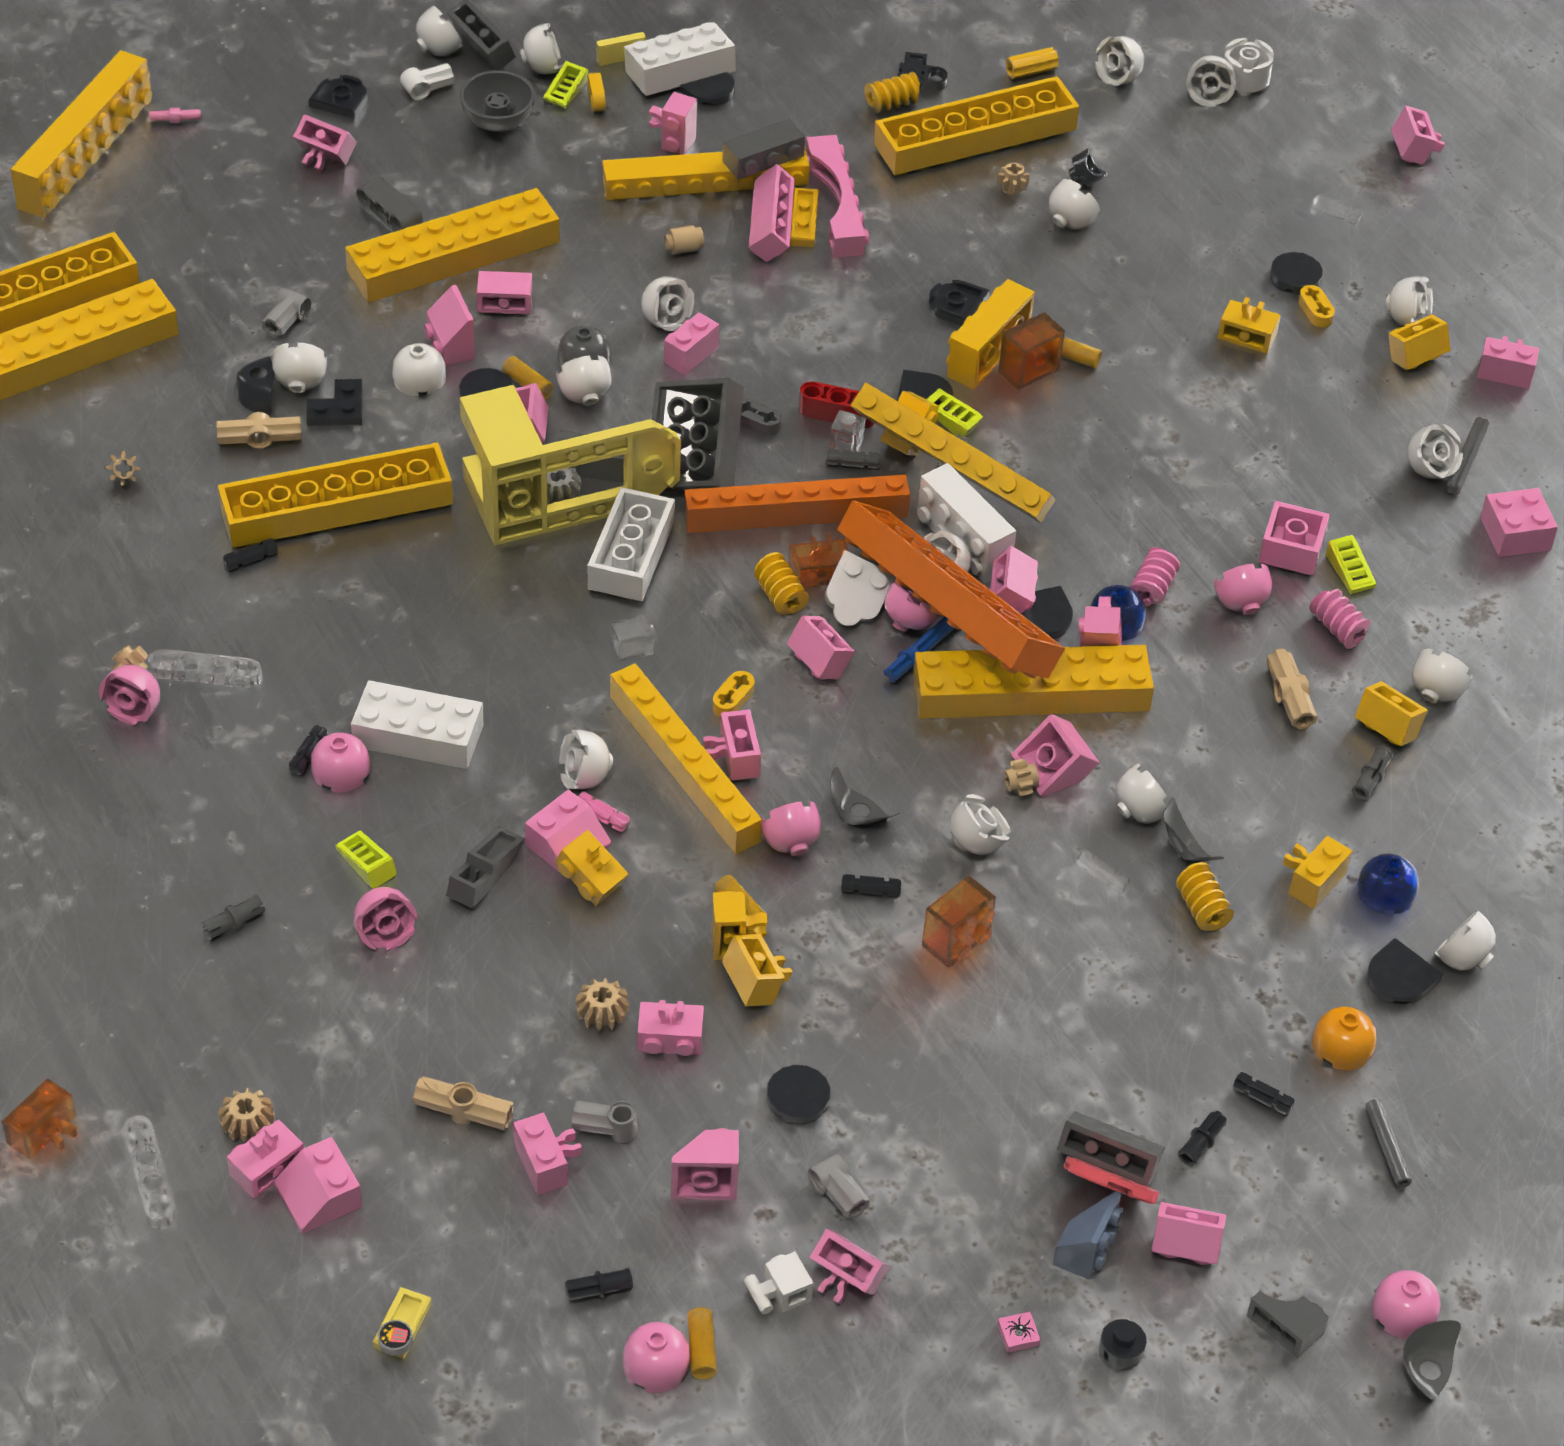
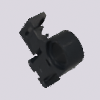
M905 52L904 64L903 62L899 64L898 77L910 72L916 73L919 84H923L922 90L941 91L947 86V71L939 66L926 65L927 54ZM932 76H939L942 80L935 82L930 78Z

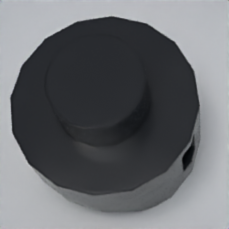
M1091 147L1072 157L1073 167L1068 170L1072 181L1078 184L1083 182L1088 187L1107 177V172L1100 169L1094 162Z
M1117 1319L1109 1322L1103 1329L1099 1343L1100 1359L1107 1367L1115 1371L1135 1365L1143 1358L1147 1343L1145 1332L1138 1324L1127 1319Z

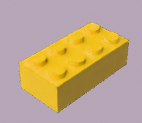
M1009 279L1000 287H996L991 297L986 302L983 301L979 305L978 310L972 316L966 318L962 327L958 331H953L948 340L950 350L946 360L948 365L947 377L975 390L1030 332L1035 292Z

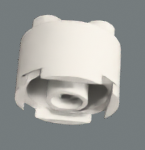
M1239 38L1227 45L1224 59L1230 63L1235 71V90L1237 94L1248 96L1251 92H1257L1269 86L1274 52L1267 43L1255 39V43L1247 42V38Z

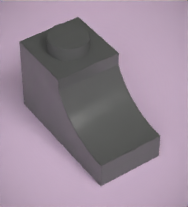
M1261 1291L1251 1298L1247 1312L1248 1318L1297 1358L1324 1334L1329 1318L1318 1304L1311 1303L1304 1296L1299 1300L1283 1301L1272 1298Z

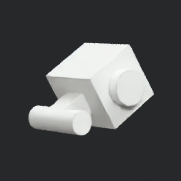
M796 1252L775 1256L768 1263H765L763 1283L760 1284L755 1274H751L744 1279L746 1287L763 1315L773 1310V1305L770 1302V1299L773 1298L782 1313L812 1301L813 1281Z

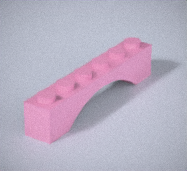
M837 135L806 137V153L810 165L809 172L831 189L839 203L838 211L830 220L829 244L833 258L864 255L865 244L869 243V234L867 229H863V212H858L859 199L857 194H853V178L848 177L849 164L848 161H844V147L839 145Z

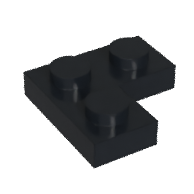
M335 379L334 398L307 399V426L362 425V379Z

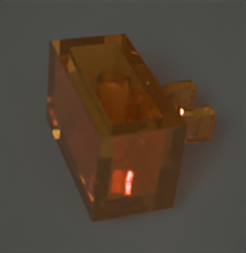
M825 535V541L816 542L814 536L809 537V543L789 545L788 564L795 573L794 576H797L800 584L804 588L828 585L845 550L848 551L844 539L832 540L831 535Z
M48 1078L1 1121L6 1143L30 1160L50 1141L55 1148L61 1151L65 1144L64 1140L57 1136L58 1133L68 1134L73 1139L78 1135L76 1126L70 1123L76 1117L72 1094Z

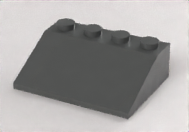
M730 378L660 381L655 383L652 420L676 432L681 440L680 481L672 488L668 486L664 491L684 493L687 489L734 486L744 387Z

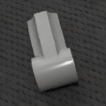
M287 288L283 289L277 298L276 306L262 320L263 329L274 338L282 336L297 319L304 320L311 309V299Z
M625 1100L614 1102L611 1105L577 1101L573 1110L572 1128L579 1131L608 1134L616 1142L627 1143L632 1141L638 1133L636 1108L632 1103Z
M838 1153L808 1169V1177L815 1190L821 1195L826 1193L846 1219L858 1217L869 1206L870 1199L853 1180L848 1164Z

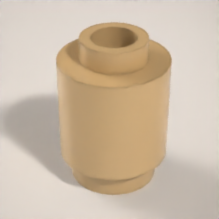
M691 225L669 229L668 235L664 236L666 250H670L673 255L695 252L699 248H703L704 235L701 227Z

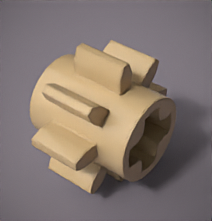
M1009 163L1005 167H1001V173H998L997 184L1002 185V191L1007 194L1016 195L1021 190H1026L1030 174L1024 173L1025 167L1021 164Z
M125 451L120 452V458L109 455L113 462L111 466H104V469L111 470L112 472L109 480L112 481L116 477L120 478L119 483L121 486H124L125 479L127 478L135 482L136 479L133 473L134 471L141 470L140 467H135L133 464L136 456H131L129 459L125 458ZM121 460H124V464L130 468L129 471L124 472V476H121L120 471L115 469L116 465L121 464Z
M128 644L113 656L112 660L116 664L113 666L112 671L123 665H137L147 669L148 665L144 661L148 655L140 646L132 649Z
M1024 759L1010 761L1011 769L1004 770V780L1008 791H1015L1016 796L1033 794L1032 786L1039 785V776L1035 764H1027V760Z

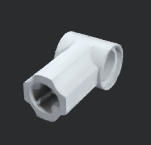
M448 63L422 71L413 67L402 73L400 82L411 98L419 101L425 99L432 90L454 84V75Z

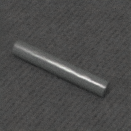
M1372 1099L1365 1106L1396 1187H1406L1411 1184L1412 1180L1382 1103L1379 1099Z

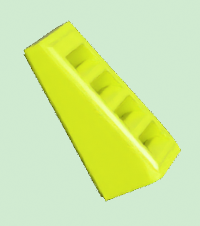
M565 61L545 93L543 101L566 109L586 85L588 69ZM561 89L567 91V94L560 92L558 90ZM554 95L560 96L564 99L562 100L554 97Z
M940 388L926 399L932 403H935L938 399L942 402L937 411V420L961 440L976 429L983 418L979 412ZM947 406L950 410L945 411L944 408Z
M1349 535L1330 540L1325 556L1349 593L1353 594L1376 588V581L1354 536ZM1361 576H1362V578H1363V579H1359V580L1353 581V578H1357V577H1361Z
M361 830L335 845L336 850L372 889L379 887L397 875L393 858ZM360 845H363V846H361L360 848H358V849H356L355 851L352 852L353 849L357 848V847L360 846Z

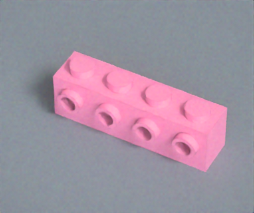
M778 164L761 174L754 181L749 248L754 255L759 256L766 263L774 257L782 255L790 245L795 179Z

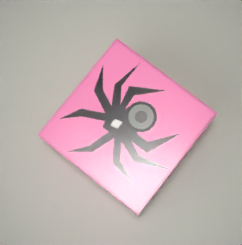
M1031 1312L998 1318L997 1325L1007 1353L1040 1346V1337Z

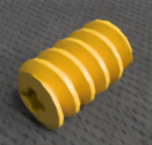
M910 72L909 74H902L900 77L894 76L891 79L878 80L873 82V84L867 83L864 87L865 99L868 105L874 108L876 113L882 112V106L886 111H889L891 103L895 109L900 107V101L903 106L909 105V99L913 104H916L920 90L916 73Z
M773 552L764 556L756 564L754 577L759 582L772 605H774L777 613L781 615L795 614L807 605L809 595L804 591L805 589L800 584L797 576H794L795 573L790 568L788 562L785 561L784 556L779 552Z
M1205 862L1194 863L1180 873L1176 881L1177 889L1186 901V905L1191 911L1192 917L1196 920L1197 926L1204 931H1215L1226 926L1232 920L1234 910L1229 909L1230 903L1225 899L1224 892L1220 890L1219 883L1215 881V875L1210 872V866Z

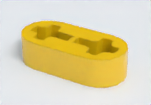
M587 73L588 93L592 112L605 111L606 101L601 73Z
M1314 285L1304 286L1300 291L1298 302L1307 318L1316 327L1326 328L1330 326L1333 322L1335 309L1321 288Z
M737 671L728 677L713 695L712 709L715 715L721 717L723 712L739 711L754 693L755 679L752 674L746 671Z

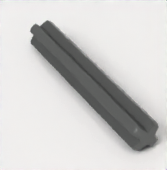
M1481 416L1475 418L1461 450L1463 459L1460 468L1450 476L1447 482L1446 491L1448 493H1453L1454 495L1460 493L1488 429L1489 421L1487 418L1483 419Z

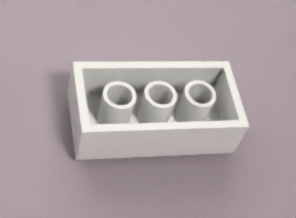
M715 22L703 23L701 26L681 29L675 33L659 35L653 39L636 41L631 45L624 46L625 72L645 96L680 87L681 84L709 76L736 71L735 44Z
M949 463L921 476L917 509L918 518L922 523L927 524L934 533L943 530L963 539L971 554V567L969 570L984 583L992 579L994 559L1010 546H1015L1016 530Z
M623 487L620 488L588 563V589L643 601L674 525L675 499Z
M368 680L351 722V731L354 736L363 741L370 751L468 769L484 726L483 702Z

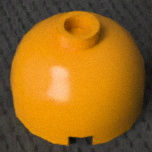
M1349 1006L1336 1007L1320 1017L1313 1032L1312 1047L1320 1060L1326 1059L1332 1063V1067L1335 1069L1351 1071L1362 1068L1374 1054L1376 1048V1028L1369 1016L1363 1011Z

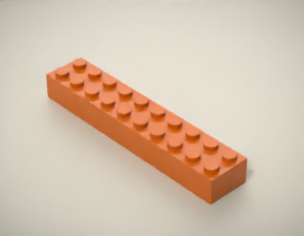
M852 500L837 528L845 536V542L862 549L861 554L864 557L877 561L879 563L878 568L887 574L894 575L896 577L895 582L908 589L911 588L913 590L912 595L915 598L931 604L929 607L931 611L940 616H946L948 618L947 623L950 626L966 632V639L975 644H981L984 647L983 652L994 659L1001 660V666L1005 670L1014 674L1020 671L1033 679L1036 676L1049 679L1065 650L1062 645L893 513Z

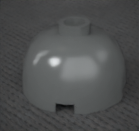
M578 326L568 330L559 342L558 363L561 369L564 363L582 356H590L591 360H599L598 356H603L607 359L610 366L611 347L604 333L591 326Z

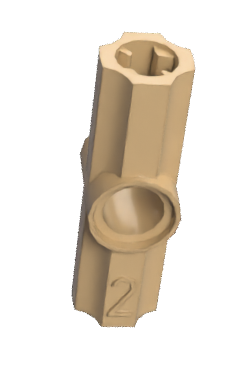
M255 412L250 414L245 420L216 421L218 445L248 443L255 449H263L268 447L273 441L302 440L300 417L270 418L266 413Z
M1285 648L1276 649L1267 656L1266 661L1274 680L1273 686L1276 701L1279 704L1283 703L1292 726L1298 728V730L1308 729L1317 721V714L1309 697L1310 687L1306 675H1300L1291 652L1286 651Z
M423 1076L419 1078L413 1095V1104L449 1114L451 1119L458 1124L477 1122L505 1130L511 1122L514 1110V1102L479 1093L474 1085L468 1082L452 1085Z

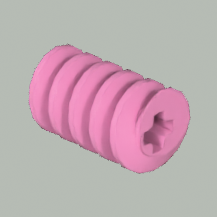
M1153 547L1149 549L1128 590L1130 599L1136 605L1149 607L1150 605L1162 603L1164 596L1169 590L1168 588L1172 584V580L1176 576V572L1180 568V562L1177 557L1163 548Z
M1341 590L1323 591L1311 601L1310 612L1315 614L1317 619L1323 622L1326 628L1330 629L1331 634L1336 636L1346 649L1354 648L1365 637L1371 625L1370 620L1367 618L1363 619V613L1356 611L1357 608L1354 604H1349L1348 597H1342Z

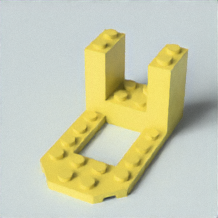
M514 385L460 397V418L477 453L462 458L463 478L494 546L608 518L621 487L660 496L668 486L672 488L680 481L681 440L676 432L652 419L542 445ZM624 454L623 486L547 504V473Z

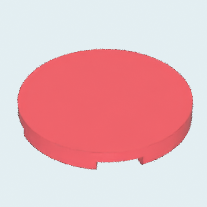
M1067 1156L1063 1166L1065 1167L1064 1169L1077 1176L1120 1193L1128 1194L1127 1196L1149 1204H1156L1160 1192L1070 1156Z

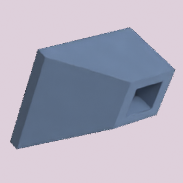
M1113 1192L1068 1222L1056 1246L1053 1265L1090 1280L1095 1269L1101 1270L1107 1257V1251L1105 1250L1108 1243L1114 1244L1120 1226L1117 1225L1124 1210L1119 1207L1122 1193Z

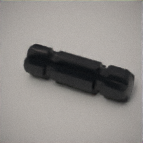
M273 538L261 541V545L255 543L237 550L236 554L230 552L222 557L223 564L228 571L239 568V564L242 566L264 559V555L269 557L277 554V544Z
M319 725L313 726L309 736L305 738L295 753L296 755L289 762L290 772L297 775H302L308 767L307 765L311 763V754L315 745L324 736H327L326 728Z
M844 874L841 889L843 892L854 893V890H859V894L883 896V893H887V896L898 897L901 893V880L889 878V881H884V877L860 875V878H855V875Z
M1244 1072L1237 1075L1233 1084L1234 1089L1242 1093L1248 1092L1249 1097L1269 1107L1275 1106V1110L1284 1115H1287L1292 1110L1295 1102L1293 1097L1285 1093L1280 1095L1279 1090L1258 1079L1253 1081V1077Z

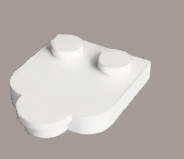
M845 550L825 591V600L833 608L835 620L843 626H853L858 621H872L878 615L888 588L893 583L895 576L883 572L877 565Z

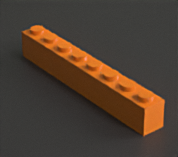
M906 474L687 489L684 491V517L687 533L839 523L842 521L852 500L890 511L898 518H908L910 490Z

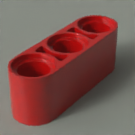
M814 381L805 382L801 385L799 412L803 416L860 429H867L875 424L852 408L851 404L859 393L858 390Z

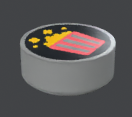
M391 1320L380 1327L378 1343L380 1349L385 1354L399 1356L406 1353L412 1346V1330L404 1321Z

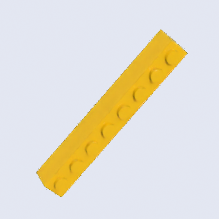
M804 149L803 157L779 165L795 179L794 186L809 184L810 165L806 149ZM723 152L602 160V181L606 200L751 190L754 189L755 179L769 169L737 179L722 162Z
M866 382L851 404L858 414L941 464L949 463L961 476L1039 523H1042L1055 502V498L1048 491Z
M634 663L610 674V698L734 854L736 855L761 843L762 819L637 664Z

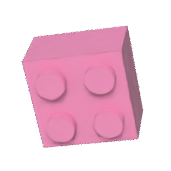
M1539 488L1486 494L1480 519L1498 557L1549 551L1552 549L1558 526Z
M1275 501L1263 538L1259 562L1313 576L1325 538L1330 514Z

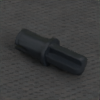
M1211 1112L1199 1127H1195L1191 1131L1190 1139L1178 1151V1158L1184 1164L1194 1166L1204 1151L1213 1147L1215 1137L1227 1123V1118L1222 1115V1112Z
M629 1268L602 1274L600 1271H595L592 1276L571 1279L565 1282V1293L569 1300L595 1295L603 1298L606 1293L627 1289L632 1290L633 1288L632 1274Z

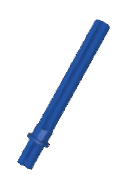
M944 616L906 650H901L897 654V659L884 670V676L889 677V681L894 683L907 671H913L915 652L930 651L954 629V627L947 623L948 618Z

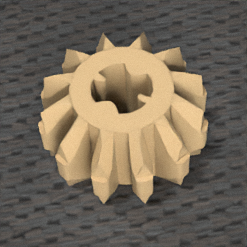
M606 976L602 982H597L592 978L590 985L582 984L580 993L577 994L575 999L579 1020H584L587 1028L596 1025L598 1031L603 1026L613 1030L615 1023L623 1024L625 1015L629 1011L626 989L620 988L618 980L608 983Z
M249 1087L246 1088L245 1093L241 1094L234 1089L233 1098L224 1097L223 1106L218 1111L222 1131L229 1133L232 1141L242 1137L244 1143L248 1141V1138L256 1136L261 1128L270 1126L275 1120L270 1098H264L261 1089L252 1094Z

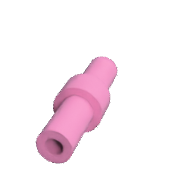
M169 108L168 111H149V120L170 121V123H181V120H201V110Z

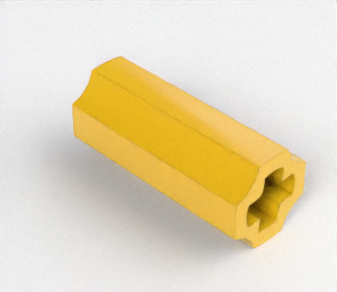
M1050 47L1008 57L1005 60V69L1007 75L1013 80L1056 70L1059 67V57L1057 51Z

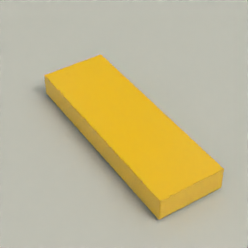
M794 188L789 246L814 247L819 189Z

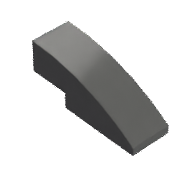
M500 826L497 827L467 853L466 863L450 875L446 896L473 908L505 873L523 846L525 838Z

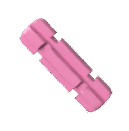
M581 792L578 796L591 807L598 820L607 825L612 824L611 827L619 832H624L629 826L630 818L624 813H616L617 809L597 798L593 800L594 797L586 792Z

